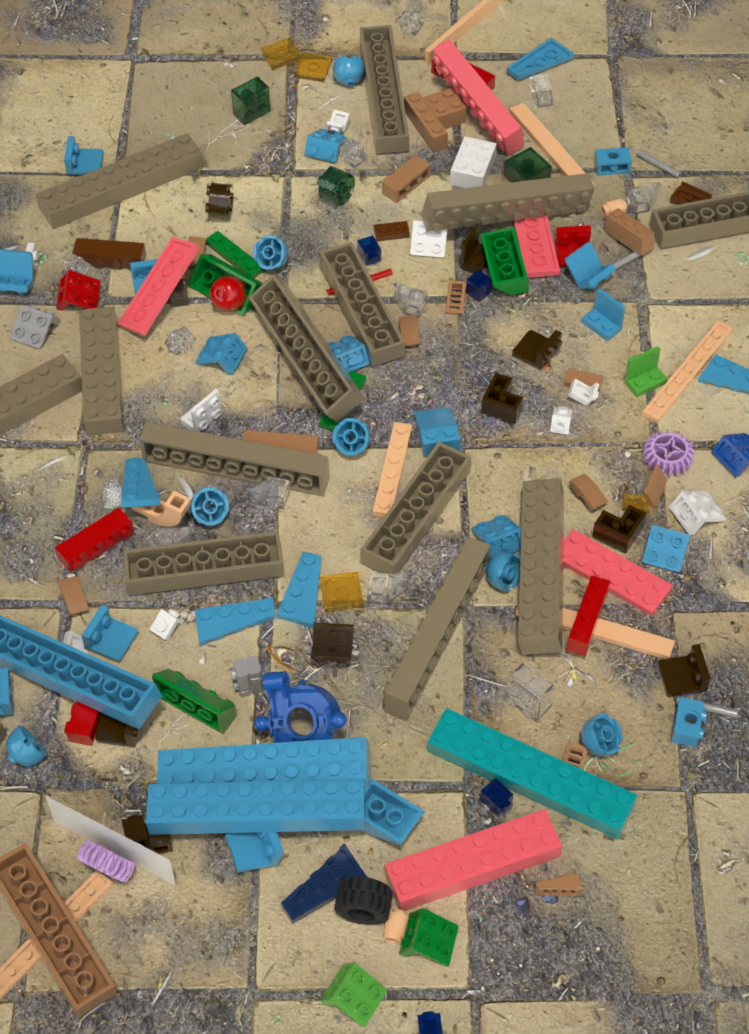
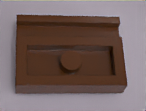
M682 181L681 185L671 195L670 201L679 205L711 199L713 194Z

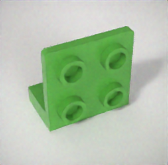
M659 346L650 348L637 356H632L628 360L624 383L636 398L665 385L668 380L657 367L661 350Z
M346 963L342 965L320 1001L325 1006L336 1005L358 1025L365 1027L385 996L387 989L357 963Z

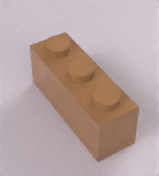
M417 155L408 159L405 164L397 168L390 176L384 178L382 181V194L398 203L430 177L431 164Z
M619 208L606 215L605 232L640 256L654 248V231Z

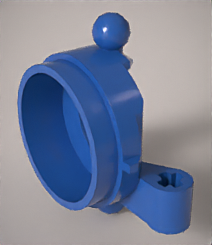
M287 671L266 672L264 674L263 686L269 696L271 709L268 712V718L261 715L254 720V728L260 732L269 729L271 736H274V743L335 739L340 728L344 727L347 723V717L341 712L338 702L326 689L313 684H306L305 679H301L299 685L290 687V678ZM297 707L308 710L313 718V728L306 735L295 732L290 724V715Z

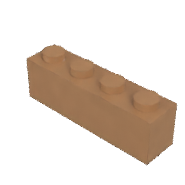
M416 92L405 96V113L430 150L434 153L448 148V132L420 93Z
M244 430L243 440L254 443L285 447L312 454H318L319 450L318 436Z

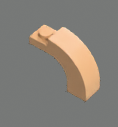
M173 491L166 502L160 500L161 505L131 507V509L148 517V521L153 524L173 527L180 523L190 508L191 499Z

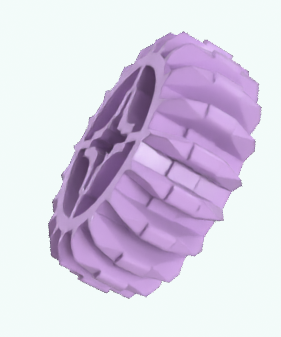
M668 430L666 433L660 431L658 435L654 433L651 438H648L647 443L644 445L643 458H645V464H648L649 469H654L656 465H659L662 472L668 474L670 478L672 474L678 476L679 472L684 474L686 469L689 470L694 460V449H692V443H689L688 438H683V434L677 435L676 431L673 433H669Z
M90 840L84 841L77 855L78 860L121 882L128 881L135 867L132 861Z

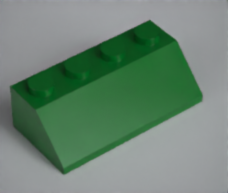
M514 227L481 233L480 237L493 287L510 295L529 292L528 276Z
M201 253L188 286L210 298L211 286L220 277L233 276L240 279L245 286L243 288L246 293V299L241 308L234 310V312L245 316L254 307L249 297L263 283L211 254Z
M168 668L154 673L152 676L153 683L157 685L162 695L161 700L221 734L225 733L237 717L236 706L233 702L218 697L212 690L202 688L194 680L186 679L178 671L174 672Z

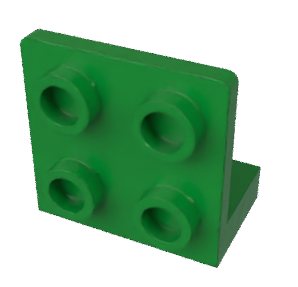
M425 908L409 913V921L399 954L408 957L418 953L445 967L449 966L459 926Z

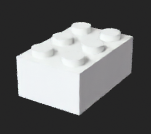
M465 136L451 168L450 185L462 188L485 186L496 159L497 143Z

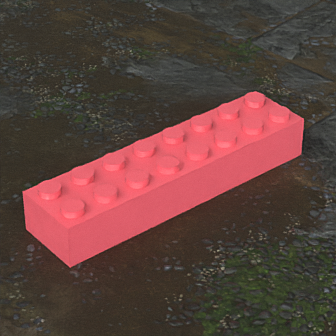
M448 39L434 48L433 59L437 64L435 66L437 72L440 75L443 74L445 82L453 87L456 94L462 98L461 100L464 105L471 109L470 112L473 117L480 120L481 127L484 130H488L490 138L493 141L496 140L501 152L504 151L509 156L525 146L521 126L451 40Z
M546 809L386 863L384 864L385 877L390 889L393 890V897L398 909L406 911L561 857L562 844Z

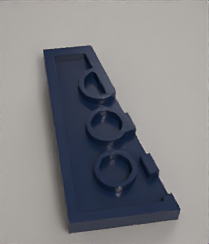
M344 843L333 856L331 855L325 861L323 866L310 875V878L305 883L300 884L281 902V907L293 924L336 899L338 885L342 879L367 876Z

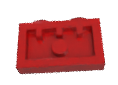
M591 225L556 227L555 246L559 267H568L565 263V258L585 243L590 242Z
M67 270L60 278L56 309L63 311L70 304L83 309L97 308L100 280Z

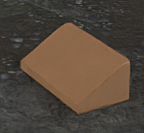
M659 465L654 467L642 499L643 505L652 508L657 507L667 482L666 476Z

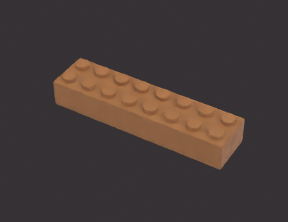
M27 843L0 857V892L76 1017L80 1018L115 996L117 991L114 982Z

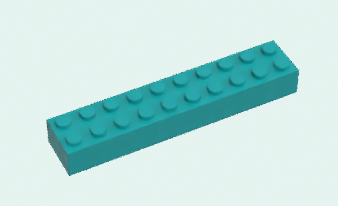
M448 708L444 710L427 741L429 753L619 840L636 805L637 794Z

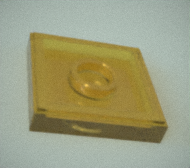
M290 37L261 48L262 54L272 70L301 59V55Z
M302 52L293 73L294 78L325 83L333 57Z
M358 571L319 576L325 613L364 608Z

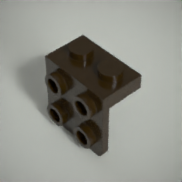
M529 330L512 350V354L542 370L556 351L561 348L563 343L561 341L562 332L555 330L547 338L533 330Z
M314 622L311 659L317 662L331 660L337 663H346L351 661L354 625Z
M101 712L95 735L96 741L135 747L137 738L141 735V728H134Z

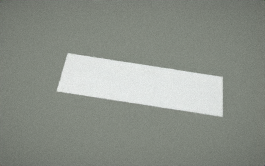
M46 796L56 824L127 858L140 868L176 886L169 859Z

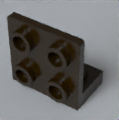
M478 223L469 230L466 240L461 242L460 249L462 252L459 261L461 262L462 270L480 276L487 265L483 245L479 243L480 224Z
M700 644L692 645L688 656L658 661L668 697L708 690L711 678Z

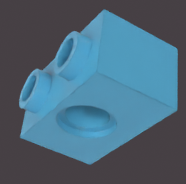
M629 147L595 149L594 164L597 176L630 174L632 160Z
M679 697L672 743L696 747L698 740H702L704 728H701V722L705 723L707 710H703V701Z

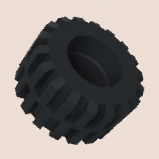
M361 876L347 877L339 882L334 910L342 918L354 923L365 925L384 923L389 918L393 890L385 883L373 878Z

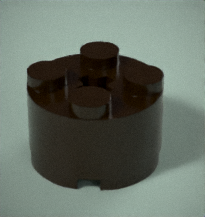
M211 183V186L207 185L206 195L209 196V203L205 205V213H208L209 217L231 219V215H228V213L233 210L234 193H230V188L233 189V184Z

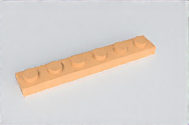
M398 422L393 424L373 508V516L384 517L396 501L412 432L411 424Z

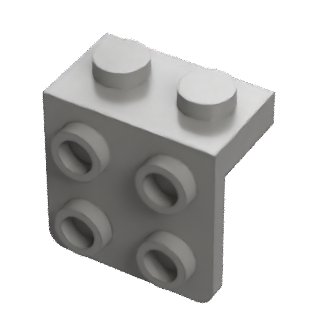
M21 305L10 338L41 349L50 325L58 326L60 319L55 317L56 313L45 310L44 313L39 311V307Z

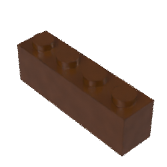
M76 238L72 252L74 264L80 266L131 269L130 263L145 261L146 258L145 243Z

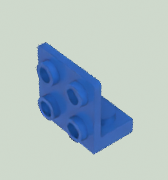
M746 433L723 435L712 450V453L735 477H739L749 464V435Z

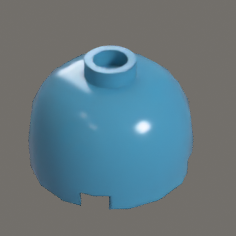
M347 56L338 58L333 63L335 79L342 85L354 86L362 80L365 74L364 61L357 56H352V58L348 59Z
M273 235L261 237L262 239L256 242L253 249L255 262L258 263L259 267L266 270H276L284 266L289 255L288 246L285 241Z
M356 418L342 420L336 425L332 435L334 445L341 453L346 455L362 453L369 446L371 440L368 426Z
M205 487L193 495L190 511L197 522L204 525H216L221 523L228 513L229 502L226 495L220 490Z
M503 551L495 554L488 561L486 573L488 581L493 587L509 592L511 586L512 588L517 586L520 581V555Z
M607 713L598 714L588 719L581 731V738L585 748L597 756L615 754L621 748L619 743L623 741L622 730L618 721L615 718L611 719L608 717L609 714Z
M21 725L15 728L8 736L6 748L9 754L7 757L14 765L19 763L26 767L34 766L47 756V753L40 742L37 744L33 739L35 737Z

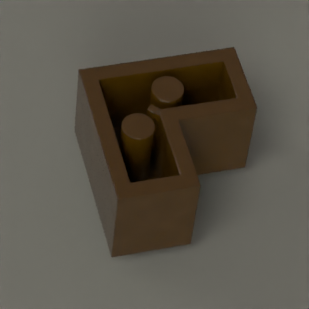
M495 372L482 398L481 413L516 424L522 412L523 397L511 393L512 377Z
M632 505L628 506L621 518L603 510L594 523L592 537L627 553L643 529L647 513Z
M132 815L122 820L126 838L159 855L173 852L170 834L149 835L143 815Z

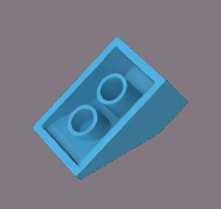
M450 407L413 412L423 458L428 457L438 441L460 451L461 439Z
M371 779V786H365V830L362 831L402 845L425 811Z

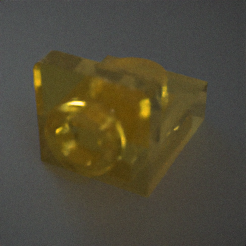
M623 494L622 511H626L628 506L632 505L646 513H650V502H647V494Z

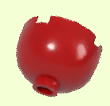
M220 277L211 286V301L220 310L227 312L238 310L246 299V293L243 288L245 286L236 277Z

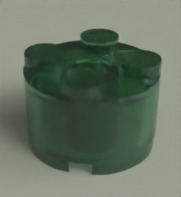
M329 166L323 176H319L317 180L319 197L336 205L342 206L346 204L352 195L350 190L351 188L354 189L355 186L354 176L346 171Z

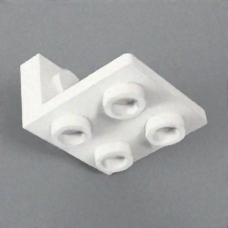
M414 220L410 254L444 258L448 229L427 232L423 221Z
M215 389L180 418L181 423L190 430L200 432L214 419L219 418L222 413L220 391Z
M681 491L669 506L689 535H694L704 522H723L726 520L722 509L716 505L712 496L706 491Z

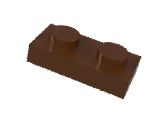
M407 221L373 225L376 242L410 238Z

